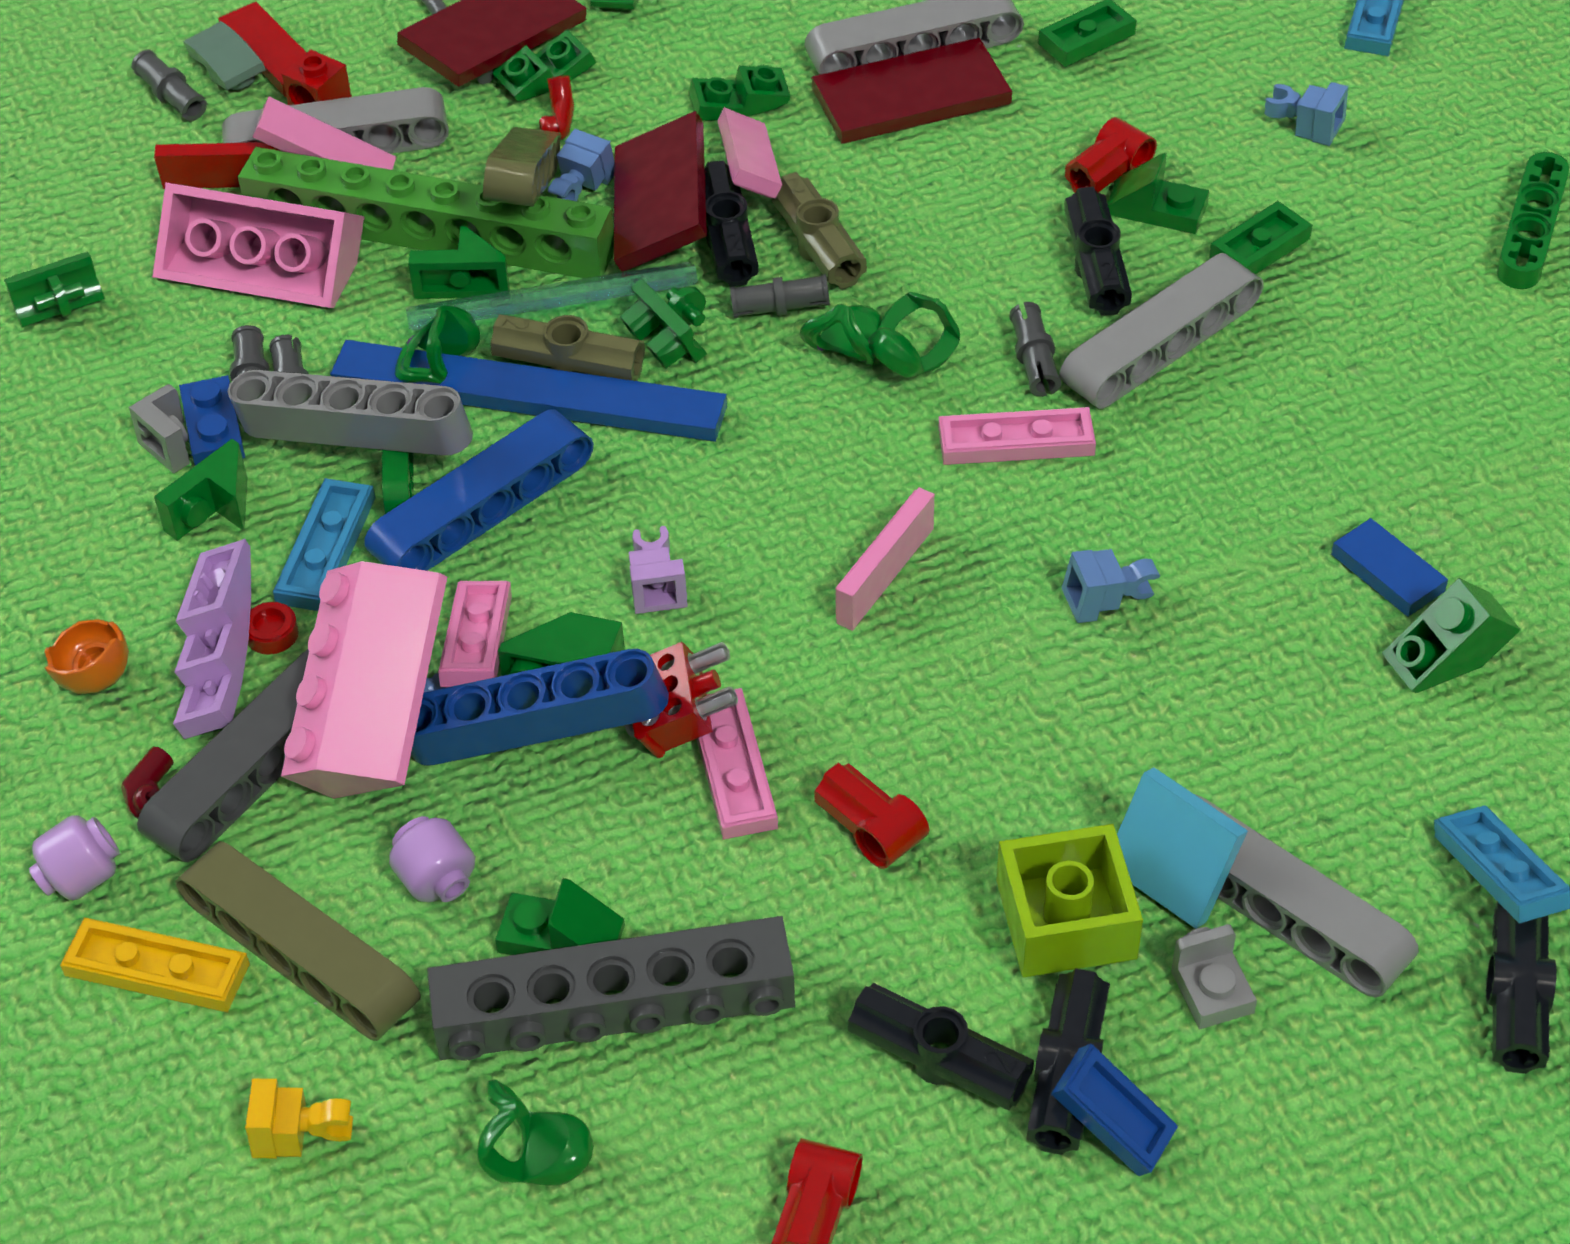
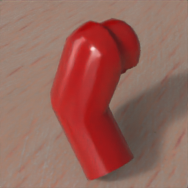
M569 75L547 78L553 115L543 116L539 120L540 130L559 132L560 140L566 138L570 133L575 109Z

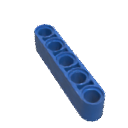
M555 409L544 411L380 517L367 531L364 546L370 554L384 565L428 571L580 470L587 463L593 452L594 443L592 438Z
M626 649L424 692L411 757L422 765H437L647 721L663 712L668 704L669 693L652 657L646 651L640 649Z

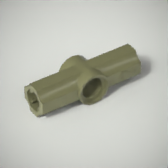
M797 172L782 176V187L776 199L772 198V203L797 237L799 254L804 259L814 262L823 275L826 274L829 284H836L840 289L856 285L860 276L867 271V262L864 255L839 222L838 206L833 201L822 198L810 180L802 178Z
M499 314L493 325V335L490 343L491 352L494 356L546 365L548 369L638 381L642 372L645 355L644 341L588 331L586 322L574 315L558 316L546 323Z

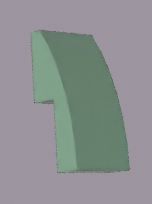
M219 22L183 41L190 57L205 65L212 81L226 90L242 89L254 82L255 75L266 70L263 62L251 47L223 22Z

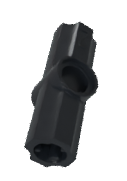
M724 160L707 162L705 167L707 245L712 251L717 278L727 282L730 287L747 285L748 281L758 275L759 271L748 223L747 201L742 196L740 187L733 184L729 166L726 165Z
M1095 187L1078 188L1072 196L1065 198L1064 204L1076 253L1075 272L1082 278L1089 308L1097 310L1101 316L1117 315L1122 308L1131 304L1132 291L1119 247L1121 231L1118 225L1112 222L1106 196L1097 192Z
M1497 901L1493 915V952L1490 956L1486 980L1487 1005H1493L1492 1061L1501 1064L1505 1071L1527 1074L1531 1070L1545 1068L1550 1052L1549 1013L1554 1002L1557 970L1555 960L1549 959L1548 915L1518 923Z
M1075 968L1070 973L1059 974L1051 1006L1049 1027L1042 1030L1034 1073V1082H1037L1026 1140L1036 1144L1044 1152L1063 1155L1067 1151L1079 1150L1080 1140L1083 1137L1084 1125L1051 1093L1079 1048L1092 1044L1102 1053L1104 1039H1100L1110 983L1103 981L1093 971Z
M872 983L869 987L865 986L857 998L848 1020V1032L913 1063L916 1073L924 1081L935 1085L954 1083L1006 1110H1010L1013 1106L1016 1107L1025 1092L1033 1072V1059L969 1029L963 1015L955 1009L945 1006L927 1009L876 983ZM944 1043L950 1047L938 1049L930 1045Z

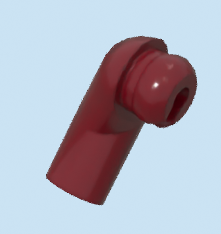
M151 747L122 782V793L127 810L137 819L144 805L159 791L158 782L174 764L171 756L159 747Z

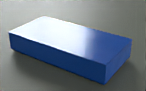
M1372 518L1333 543L1331 555L1407 617L1446 590L1448 579Z
M1092 1044L1078 1049L1051 1093L1138 1176L1152 1172L1178 1127L1169 1116Z

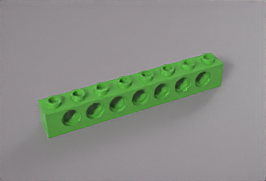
M260 147L254 148L238 175L241 194L244 196L364 216L362 240L419 250H458L460 226H466L506 255L507 265L596 281L602 280L614 254L612 208L543 195L539 197L533 207L483 200V185Z

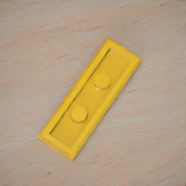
M84 917L60 964L64 976L227 1013L250 965L247 953L86 917Z

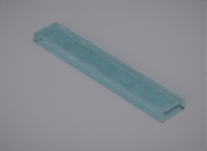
M684 262L405 307L409 329L413 331L422 329L436 315V310L443 305L464 309L473 316L474 320L498 317L499 314L513 315L635 295L631 287L640 279H643L654 291L668 290L673 287L696 285L695 283H698L696 266L691 262Z

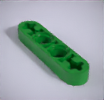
M1552 152L1536 153L1530 156L1526 164L1497 267L1499 280L1506 286L1514 289L1532 288L1538 284L1542 275L1570 171L1567 160ZM1542 174L1550 176L1549 184L1539 182ZM1540 201L1549 207L1537 208L1529 205L1527 202ZM1531 231L1541 237L1537 239L1521 236L1518 232ZM1518 256L1528 258L1526 266L1516 265Z

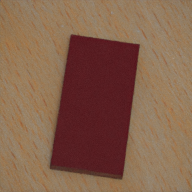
M460 0L398 31L397 45L460 87L502 65L524 46L531 50L563 33L566 29L569 30L586 21L587 7L576 0Z
M980 37L812 76V90L841 144L1012 103V90Z
M696 111L615 146L614 262L621 272L630 270L707 236L704 126L702 119Z

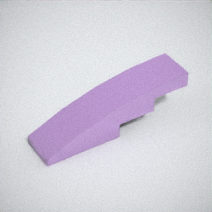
M246 539L200 553L176 619L177 624L187 638L174 672L186 688L173 725L184 739L224 728L234 717L242 686L249 642L251 552L250 545Z

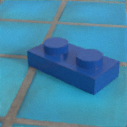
M228 375L179 385L195 466L231 439L239 443L242 458H246L237 413L227 392L230 384Z

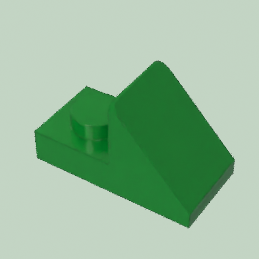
M1162 153L1117 178L1107 202L1111 216L1192 234L1197 233L1208 205L1209 190L1165 181L1167 153Z
M460 226L458 250H413L409 253L408 265L414 299L510 297L506 255L466 226Z
M234 439L229 440L154 496L164 532L178 541L195 527L202 525L215 512L238 528L244 529L247 474L239 443Z
M563 878L556 900L511 892L495 939L497 953L518 955L620 940L625 922L623 917L576 883Z

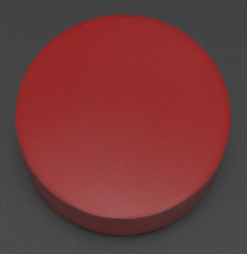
M266 602L250 610L248 646L253 651L272 655L287 650L295 643L298 638L299 629L295 613L289 606L279 602Z

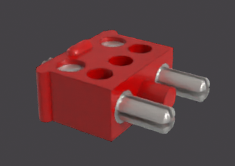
M681 641L650 655L669 693L668 704L663 712L655 718L623 726L631 737L636 738L657 758H662L667 750L713 732L710 715L737 705V694L730 686L710 695L706 694L721 687V680L716 670L713 669L706 673H703V671L730 659V652L725 643H718L694 654Z

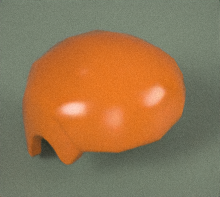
M100 619L78 621L61 632L54 644L45 649L48 663L45 670L60 687L75 694L99 693L116 684L125 671L129 653L125 635L118 625L112 621L107 622Z

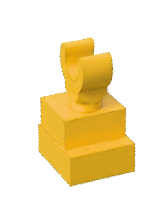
M252 1078L245 1127L252 1158L277 1159V1157H301L304 1132H309L313 1136L322 1137L330 1141L341 1142L351 1140L353 1116L350 1115L351 1101L335 1098L325 1100L322 1103H313L310 1107H306L303 1088L278 1087L277 1079Z

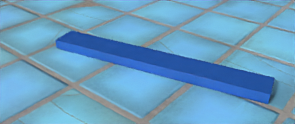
M345 340L330 375L334 377L403 382L395 375L396 362L402 348ZM415 350L410 367L430 368L426 351ZM443 353V362L448 374L442 383L411 382L453 388L459 393L462 404L467 406L536 416L544 411L555 409L571 421L715 442L727 408V394Z

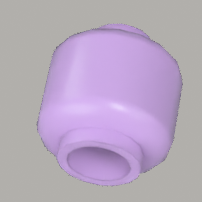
M72 815L36 838L32 845L36 863L29 867V871L37 885L46 895L50 896L57 891L68 900H77L115 874L116 863L114 858L120 854V851L109 832L97 818L93 817L87 821L81 816Z
M422 816L407 822L397 831L392 839L393 847L390 851L389 864L416 900L420 902H434L438 900L450 902L466 891L470 884L468 878L475 866V854L447 819H429Z

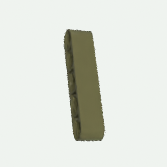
M513 127L487 159L483 182V200L533 207L556 174L558 166L557 154L560 151V133Z
M219 841L175 880L179 893L196 912L370 1040H379L420 1000L421 995L417 986L401 968L225 842Z

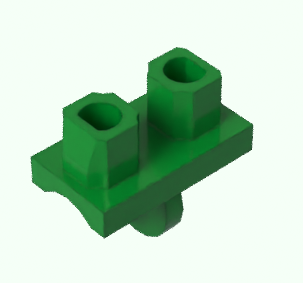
M88 251L4 279L18 321L22 327L59 314L62 318L72 315L71 310L105 299Z
M640 279L631 287L638 300L620 318L637 340L642 341L658 326L662 329L646 343V346L665 369L685 354L695 363L707 355L706 351L693 338L694 332L689 326L691 323L694 326H700L705 321V315L702 312L705 309L706 299L696 287L688 286L680 290L676 287L671 288L666 294V298L669 300L668 303L643 279Z

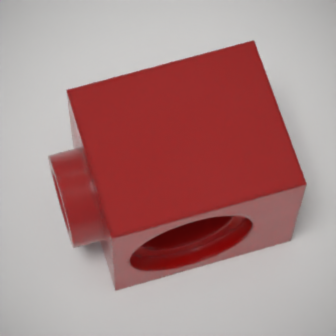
M309 50L282 73L288 105L352 97L346 64L314 50Z

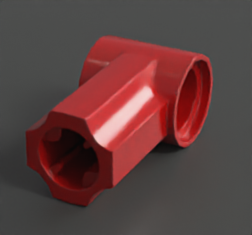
M1113 117L1103 125L1095 143L1065 165V178L1071 184L1074 193L1078 188L1095 187L1096 191L1100 192L1126 171L1129 172L1153 159L1157 148V141L1152 136L1121 118Z
M837 763L824 773L822 781L814 790L815 802L853 833L859 850L878 868H888L929 834V824L925 815L911 799L900 794L891 798L849 763L846 765Z
M801 1138L791 1161L787 1180L788 1196L771 1244H832L843 1208L849 1209L855 1197L862 1169L863 1155Z

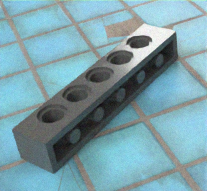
M783 916L427 968L432 1024L440 1061L447 1059L473 1060L483 1054L514 1049L524 1052L533 1051L543 1045L568 1041L587 1043L596 1041L603 1036L628 1032L647 1034L656 1032L663 1027L688 1023L708 1025L718 1022L722 1018L748 1014L768 1016L782 1009L795 1008L794 972ZM728 973L740 974L736 977H723V975ZM668 982L681 983L676 986H664ZM613 990L622 991L616 995H605L606 992ZM553 999L562 1000L555 1004H545V1002ZM492 1008H503L495 1013H485Z

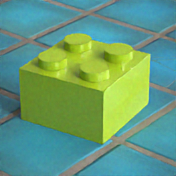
M1114 823L999 841L996 882L1022 978L1138 959L1143 918Z

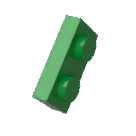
M1103 0L1040 29L1038 45L1064 67H1067L1135 35L1137 20L1113 0Z
M1276 201L1213 241L1210 246L1209 258L1225 253L1257 274L1310 240L1313 225L1281 202Z

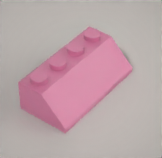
M166 183L152 277L334 308L358 263L364 216Z
M364 561L327 571L326 578L319 591L320 605L315 627L308 640L309 654L303 680L296 693L297 707L293 725L284 746L285 760L281 777L333 799L405 785L447 576L438 572Z

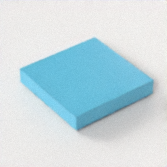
M1153 767L1143 773L1117 836L1132 885L1197 929L1207 922L1248 830Z

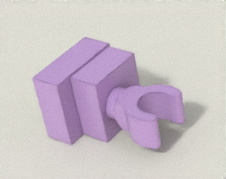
M665 526L660 527V538L654 542L642 540L640 530L635 529L632 536L634 551H629L635 614L688 607L683 560H670V541L667 528Z

